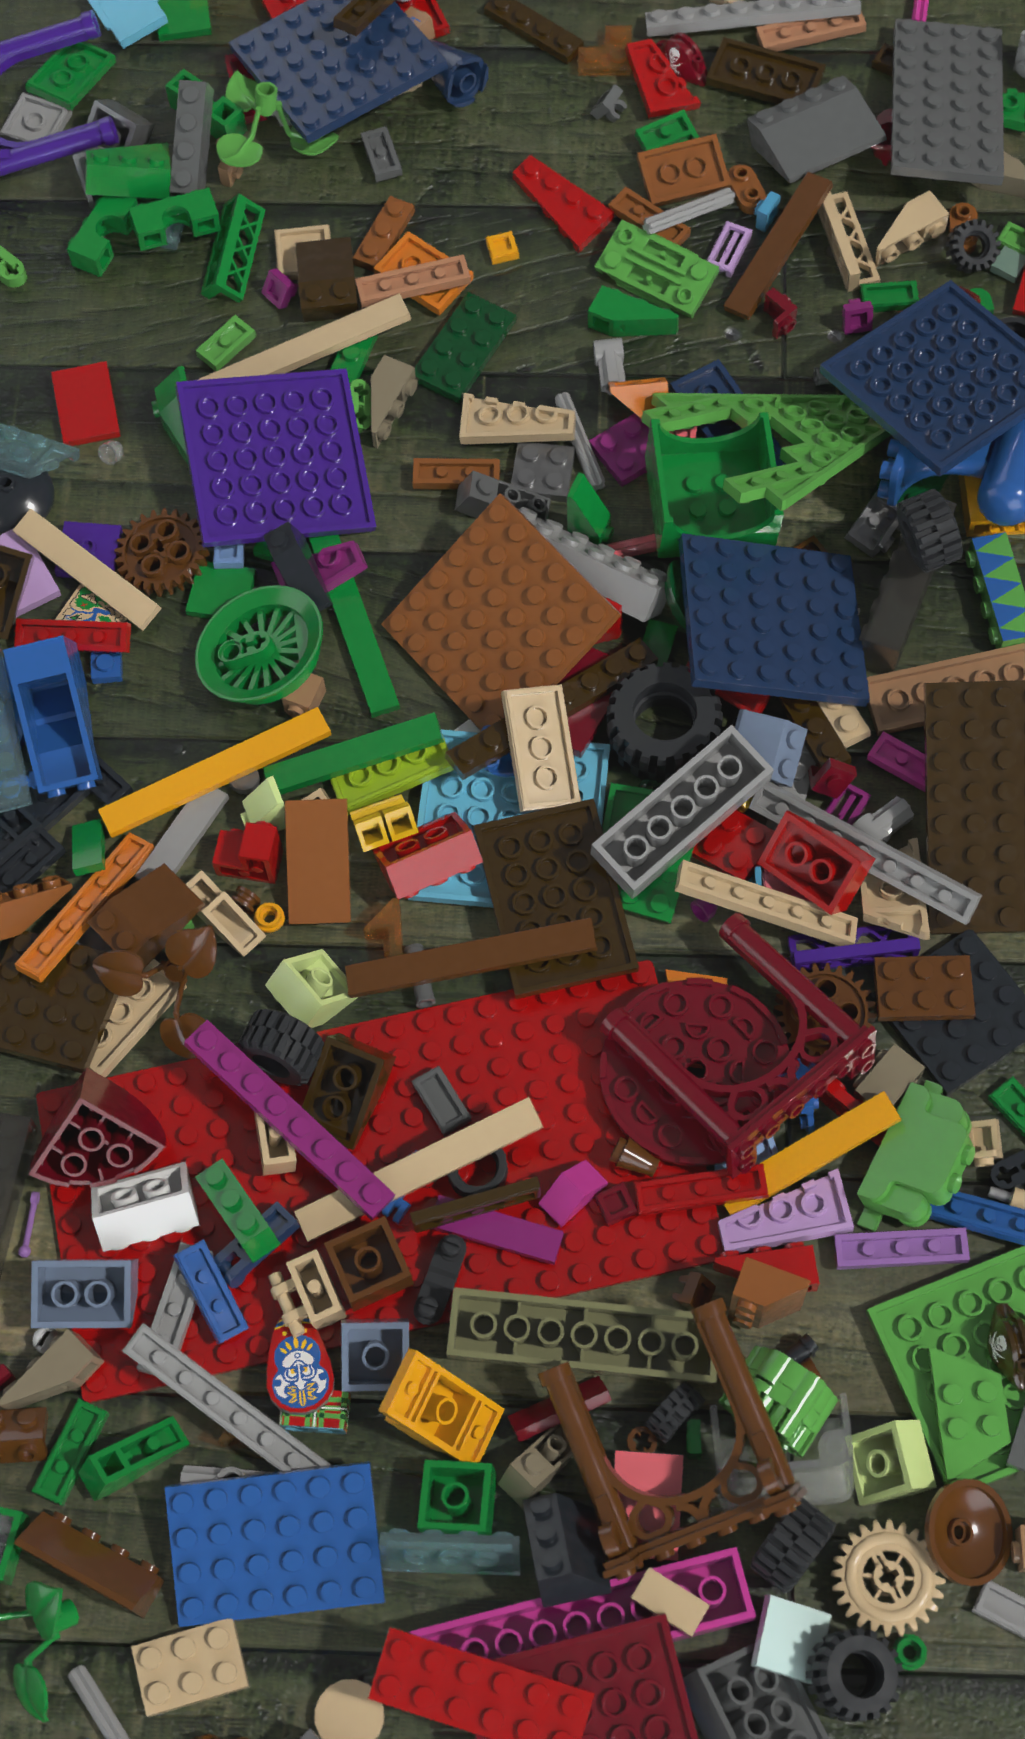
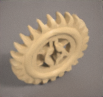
M874 1520L871 1532L864 1525H860L861 1537L854 1533H848L847 1535L852 1546L844 1543L838 1546L845 1554V1557L835 1556L833 1558V1562L840 1565L841 1569L833 1570L830 1575L841 1579V1582L834 1585L832 1591L844 1592V1595L837 1601V1604L849 1603L850 1608L845 1615L847 1618L857 1613L859 1615L857 1627H861L866 1621H869L870 1630L876 1632L880 1625L883 1628L885 1637L890 1635L893 1626L898 1635L903 1636L905 1624L913 1632H916L918 1628L916 1618L923 1623H928L929 1618L925 1609L937 1612L938 1607L932 1601V1598L942 1599L944 1597L943 1593L937 1590L935 1586L946 1583L945 1579L936 1576L939 1570L926 1550L925 1539L920 1542L917 1540L918 1529H914L910 1534H907L905 1522H902L899 1528L894 1530L892 1520H887L884 1529L881 1528L877 1520ZM883 1552L896 1553L899 1557L895 1562L886 1560ZM871 1558L875 1569L872 1574L863 1573L866 1562ZM902 1558L910 1565L914 1577L904 1575V1571L899 1565ZM883 1570L887 1575L893 1574L895 1576V1579L891 1582L892 1587L888 1582L883 1584L880 1582L879 1579L883 1575ZM863 1578L870 1579L872 1588L876 1592L874 1598L865 1588ZM904 1582H913V1587L906 1597L901 1587ZM879 1595L891 1596L894 1603H883L877 1599Z

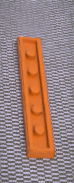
M129 832L105 859V870L94 872L15 962L16 970L42 983L90 927L87 922L109 899L117 895L137 873L153 851L154 845Z

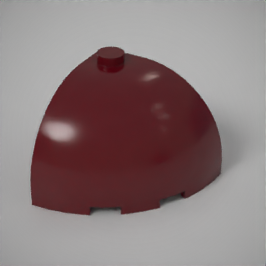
M86 1067L47 1128L33 1157L29 1175L64 1187H69L71 1184L90 1185V1188L116 1183L119 1178L133 1172H139L159 1155L166 1144L165 1132L157 1118L136 1097Z

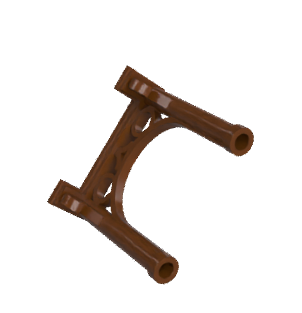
M723 1297L691 1310V1313L733 1410L736 1422V1439L731 1456L723 1469L710 1482L695 1490L677 1495H657L644 1492L628 1484L616 1473L608 1460L569 1361L537 1374L541 1386H546L602 1524L598 1527L599 1538L604 1551L610 1558L604 1563L606 1569L602 1572L604 1579L614 1575L617 1581L625 1579L637 1573L636 1570L644 1567L643 1561L654 1556L656 1562L664 1560L676 1554L674 1548L686 1544L687 1549L694 1548L707 1542L705 1536L717 1532L719 1537L736 1531L738 1529L737 1523L749 1519L750 1524H754L770 1517L769 1514L773 1512L777 1518L795 1511V1507L802 1504L800 1500L808 1492L805 1485L801 1487L799 1480H795L725 1314V1311L728 1309ZM746 1438H748L758 1461L757 1464L740 1460L745 1448ZM734 1469L747 1470L753 1473L757 1482L754 1491L748 1492L745 1495H738L731 1490L729 1478ZM721 1484V1493L725 1499L738 1505L711 1515V1501L719 1494L716 1488ZM765 1489L767 1493L761 1495V1493ZM618 1491L628 1498L637 1501L629 1518ZM703 1497L700 1501V1505H698L695 1502H691ZM646 1505L658 1507L663 1511L665 1524L662 1528H658L655 1531H647L642 1528L638 1518L641 1510ZM676 1505V1512H689L697 1521L670 1531L675 1521L674 1510L671 1506ZM637 1537L647 1541L639 1544Z

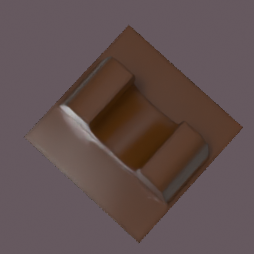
M690 1271L689 1275H682L678 1279L685 1286L682 1294L673 1293L672 1298L691 1311L694 1308L709 1303L716 1286L702 1273Z

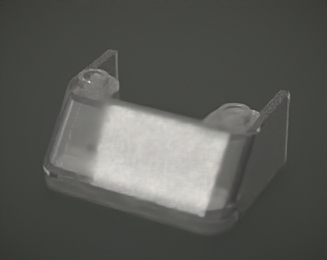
M846 1393L839 1394L837 1397L836 1408L839 1429L825 1432L818 1442L819 1459L788 1462L795 1480H799L801 1487L805 1485L808 1492L803 1498L813 1506L841 1504L850 1498L854 1490L853 1443ZM710 1405L708 1413L716 1477L729 1460L734 1448L735 1439L720 1440L717 1405ZM745 1445L740 1460L750 1461L749 1450ZM734 1469L729 1478V1486L734 1493L745 1495L756 1488L757 1482L753 1473L747 1470ZM721 1484L716 1488L719 1492L717 1495L718 1502L724 1510L738 1505L725 1499L721 1493ZM765 1489L763 1490L761 1495L767 1493Z

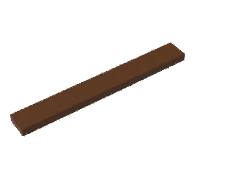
M590 917L346 965L348 994L350 998H356L597 951L593 921Z

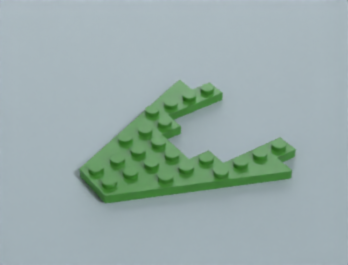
M653 393L651 404L656 408L644 410L642 414V422L649 428L651 419H660V425L667 432L680 429H691L694 426L703 424H715L725 419H731L743 429L754 422L759 413L768 412L770 427L793 444L792 446L781 448L780 459L786 465L725 478L723 490L738 503H750L753 500L766 498L780 511L786 510L818 486L824 485L828 479L891 436L889 432L846 395Z

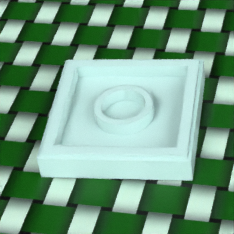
M765 1595L751 1666L812 1685L811 1679H806L805 1671L812 1669V1665L807 1664L808 1656L816 1654L812 1648L816 1643L823 1642L822 1638L828 1634L831 1614L773 1595Z

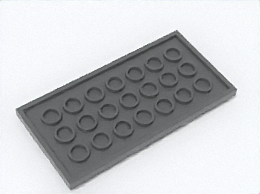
M895 19L893 30L890 175L1002 186L1004 179L1002 29L967 26L964 24L955 25L940 22L914 21L912 19Z

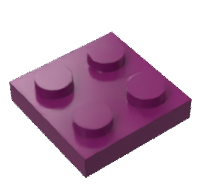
M635 413L589 440L594 454L621 487L647 472L645 453L649 428Z

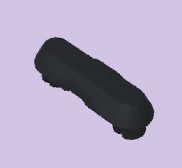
M450 1234L444 1236L436 1247L413 1310L415 1318L422 1324L431 1325L438 1322L452 1294L467 1249L465 1241L458 1235Z

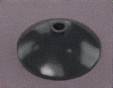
M20 457L0 459V534L14 529L30 508L45 519L53 506L55 490L52 479L41 465L30 459Z

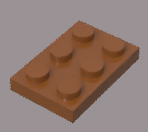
M716 134L637 153L636 158L648 200L657 207L711 194L731 187Z

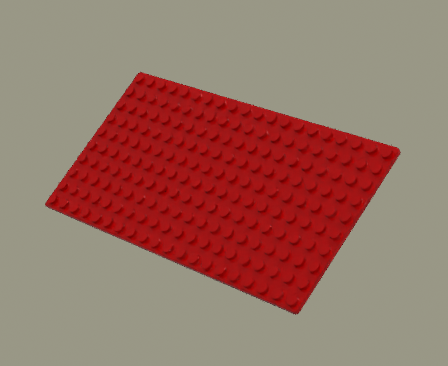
M650 960L638 962V972L516 999L514 990L511 989L316 1032L324 1043L327 1036L340 1033L396 1056L386 1087L355 1149L352 1150L345 1147L372 1173L407 1157L409 1154H413L415 1150L419 1151L519 1101L528 1097L531 1099L544 1128L502 1148L506 1154L508 1166L505 1185L538 1177L541 1196L534 1200L495 1211L564 1231L555 1265L462 1238L466 1243L467 1249L454 1287L561 1298L714 1263V1258L720 1257L719 1254L724 1252L718 1228V1221L720 1219L716 1205L639 1216L634 1182L707 1172L706 1166H683L660 1159L654 1175L650 1177L646 1174L615 1167L616 1163L609 1160L619 1138L623 1137L627 1140L628 1138L612 1119L603 1098L600 1083V1058L606 1036L600 1031V1026L610 1012L619 1007L624 1008L639 994L658 985L654 965ZM198 1058L107 1077L108 1080L122 1087L143 1103L157 1118L166 1136L165 1147L149 1165L137 1173L133 1172L117 1180L186 1162L197 1206L198 1226L192 1227L189 1231L183 1233L173 1232L163 1235L154 1241H141L130 1244L122 1250L103 1252L92 1219L90 1185L70 1184L69 1187L49 1183L61 1259H138V1294L132 1327L72 1328V1331L80 1334L105 1361L81 1386L82 1398L88 1403L168 1386L156 1376L138 1371V1363L122 1350L143 1323L151 1328L174 1263L173 1255L177 1253L181 1242L194 1245L204 1239L208 1249L213 1252L214 1258L236 1238L195 1176L223 1158L261 1215L278 1201L297 1221L298 1219L294 1211L338 1190L296 1149L295 1172L263 1176L254 1110ZM437 1066L441 1067L472 1118L471 1122L445 1137L412 1085L414 1079ZM314 1071L305 1085L297 1086L274 1082L302 1107ZM74 1085L42 1091L37 1094L36 1101L42 1138ZM489 1154L458 1169V1173L461 1179L468 1185L483 1186L495 1176L496 1162ZM587 1160L608 1182V1185L601 1191L624 1182L637 1209V1214L607 1227L593 1198L561 1228L539 1206V1202L562 1172ZM446 1175L404 1196L403 1200L408 1202L411 1207L399 1224L393 1221L398 1208L395 1207L390 1216L386 1217L412 1275L414 1285L353 1312L324 1243L384 1217L382 1211L373 1220L364 1215L311 1242L307 1241L300 1226L250 1271L240 1286L231 1288L227 1284L249 1329L218 1345L196 1304L180 1351L213 1376L267 1364L272 1335L278 1320L283 1314L278 1300H274L270 1289L272 1285L268 1276L280 1271L284 1281L291 1279L292 1276L286 1263L316 1249L325 1262L347 1317L344 1319L408 1318L409 1332L450 1323L453 1291L438 1322L425 1325L415 1318L414 1305L427 1275L436 1247L441 1238L450 1234L434 1229L419 1233L415 1232L410 1213L435 1206L439 1195L455 1200L463 1197L454 1191ZM236 1257L231 1264L234 1266L240 1259ZM298 1291L292 1292L290 1296L294 1306L297 1308L302 1306L303 1303ZM342 1320L318 1330L326 1350L342 1347Z

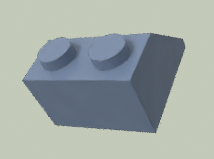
M740 709L735 729L774 769L769 782L779 787L792 788L808 729L785 719Z

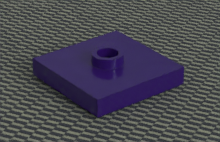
M64 521L62 532L115 572V559H117L114 549L120 548L117 539L122 538V526ZM55 566L54 572L56 577L73 578L60 567Z

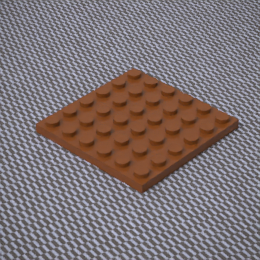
M499 493L381 625L481 730L484 726L493 725L505 718L501 696L502 691L557 685L622 614L503 494Z

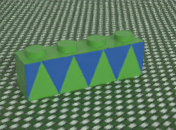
M1007 533L972 538L969 550L965 552V559L968 568H972L974 572L973 586L976 594L980 593L982 599V616L984 619H988L990 625L988 629L990 643L996 645L997 649L1025 643V591Z

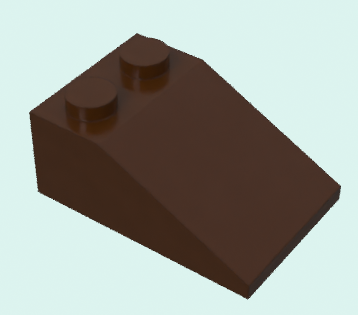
M164 863L109 899L87 923L113 950H127L140 956L144 961L145 968L165 948L169 936L176 931L182 930L206 904Z

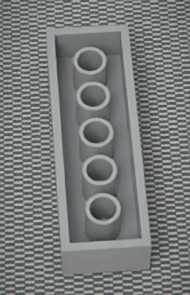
M525 507L518 509L604 597L621 604L622 612L642 622L662 613L667 601L664 590L665 580L667 579L666 573L654 568L648 570L640 566L641 562L633 557H620L614 554L615 550L612 547L604 544L597 546L589 542V537L582 533L567 532L562 529L563 525L550 519L544 521L538 518L537 513Z
M731 725L598 838L591 846V855L629 897L633 899L771 780L774 769Z

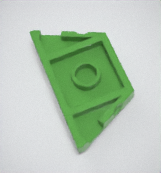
M929 1348L928 1358L945 1482H950L1011 1443L1001 1374L936 1348Z

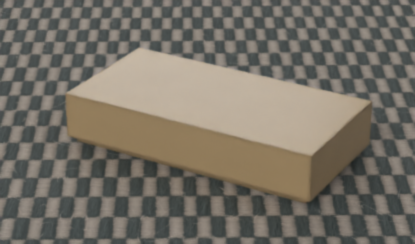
M650 1567L631 1597V1600L655 1615L666 1613L668 1623L690 1637L693 1636L710 1606Z

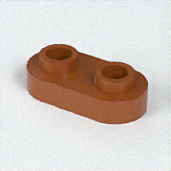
M742 164L735 165L728 171L731 182L730 188L735 193L734 199L740 210L746 214L753 215L758 202L761 199H766V193L751 167Z
M958 203L951 208L948 218V235L954 231L953 228L961 223L978 219L977 210L974 206L968 203ZM968 236L966 238L964 250L967 254L975 250L978 241L976 236Z

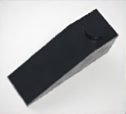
M289 521L266 534L264 538L269 551L287 585L309 596L320 612L333 604L305 536Z

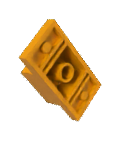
M408 1348L378 1411L386 1415V1422L427 1448L447 1454L459 1462L480 1463L505 1409L419 1351Z

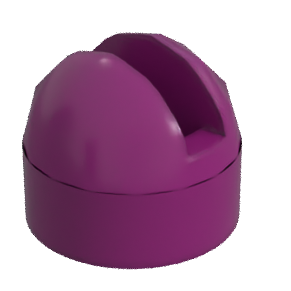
M695 899L690 904V907L696 918L706 923L714 917L718 905Z

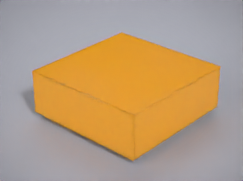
M512 231L485 237L492 265L519 259V251Z

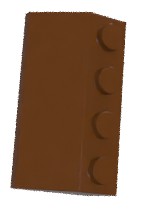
M42 1511L17 1537L14 1542L16 1546L142 1618L147 1614L165 1582L161 1577L157 1576L159 1568L143 1559L139 1565L128 1559L131 1554L130 1552L114 1543L110 1549L100 1544L101 1536L86 1527L81 1532L70 1527L73 1520L57 1511L52 1516Z

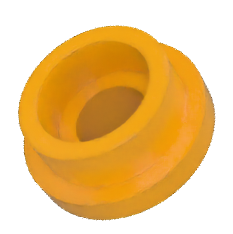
M264 903L256 909L254 922L263 932L273 933L283 926L285 914L278 904ZM268 915L275 916L274 921L270 923L265 922L264 919Z

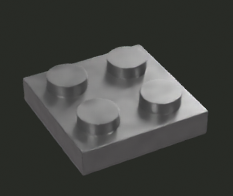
M518 442L511 484L550 498L551 501L567 502L575 447Z

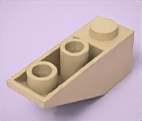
M931 191L906 203L877 247L874 263L876 267L894 261L899 255L908 250L917 249L923 242L931 238H937L946 231L949 213Z

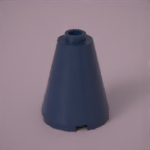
M429 40L445 57L448 64V69L430 79L445 99L453 106L465 107L476 100L473 96L478 90L482 92L486 86L489 73L487 64L478 55L435 40Z

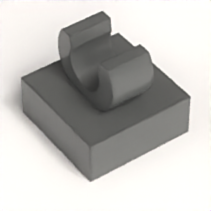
M614 84L602 94L590 114L597 120L606 115L610 122L614 123L620 116L615 112L614 108L621 113L627 107L624 101L618 99L623 90Z

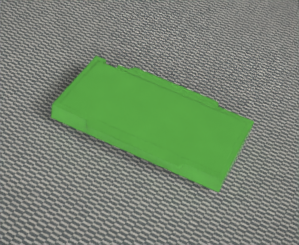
M621 220L595 265L597 272L608 274L611 279L616 281L618 287L661 308H672L690 318H693L720 271L718 266L700 258L696 253L655 233L647 234L645 230L625 220Z

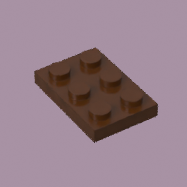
M970 955L874 958L873 967L878 1021L974 1019L975 1004Z

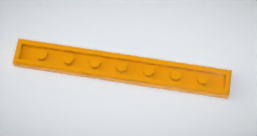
M316 707L98 809L111 838H114L332 735L331 730L319 708Z

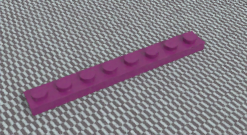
M206 1020L184 1041V1046L369 1219L373 1220L395 1198L394 1192L210 1021Z

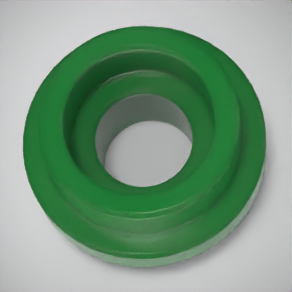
M905 1634L900 1636L892 1646V1649L895 1648L899 1655L894 1660L896 1664L902 1663L904 1670H916L927 1659L926 1645L916 1635ZM910 1646L915 1650V1657L913 1659L904 1657V1647Z

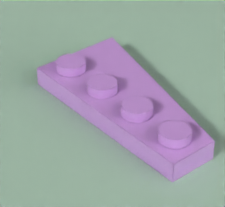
M838 1168L828 1172V1175L816 1181L812 1179L801 1184V1187L786 1194L784 1192L780 1193L759 1206L755 1204L718 1221L724 1252L735 1250L739 1251V1253L749 1252L757 1247H776L792 1242H803L830 1237L835 1234L851 1233L854 1230Z

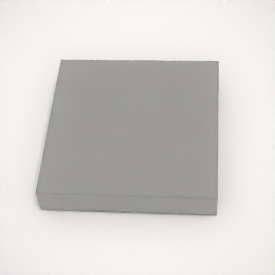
M22 93L2 127L0 137L13 142H27L61 132L69 121L72 110H67L48 100Z

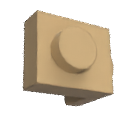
M999 1120L971 1121L972 1128L969 1137L975 1147V1156L972 1161L975 1167L994 1165V1159H1003Z

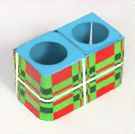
M334 1390L329 1401L323 1407L307 1415H291L280 1410L279 1425L286 1431L347 1434L351 1394L347 1391Z

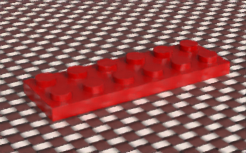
M390 1626L368 1699L490 1739H582L595 1693Z

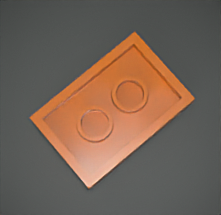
M407 231L373 269L374 274H379L450 257ZM469 270L472 281L474 279L473 272ZM467 285L410 298L440 316Z

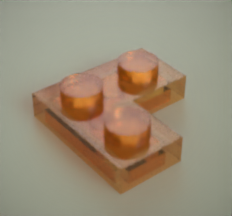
M605 26V47H578V76L632 75V69L625 52L626 43H632V26Z

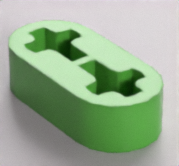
M0 246V281L11 288L20 287L27 279L24 265L5 248ZM9 269V270H10L11 272H13V273H17V272H18V274H16V275H14V274H12V273H11V274H8V271H7V270Z
M355 379L349 384L358 431L362 433L371 425V388L366 381Z

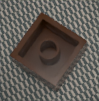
M385 1216L324 1243L353 1312L414 1285L412 1275Z

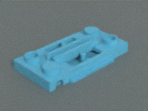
M88 0L105 28L112 31L123 49L169 22L157 3L159 0Z

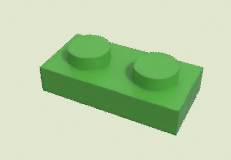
M234 315L196 349L197 357L213 370L218 371L256 337L255 330Z

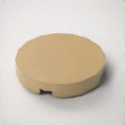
M356 1679L340 1680L330 1685L322 1693L315 1708V1725L322 1739H377L380 1736L385 1722L384 1706L382 1703L368 1699L371 1690L369 1684Z

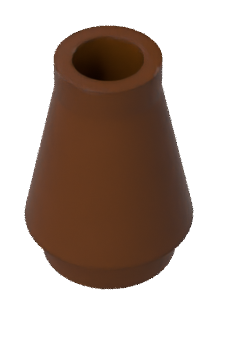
M623 1137L619 1138L609 1159L616 1163L615 1167L646 1174L650 1177L654 1175L660 1159L651 1155L630 1137L628 1140Z

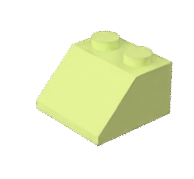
M323 949L282 960L265 984L275 1000L283 1006L289 1015L301 1020L311 1028L323 1025L358 998H350L345 974Z
M894 1420L843 1438L859 1506L908 1497L937 1488L920 1420Z

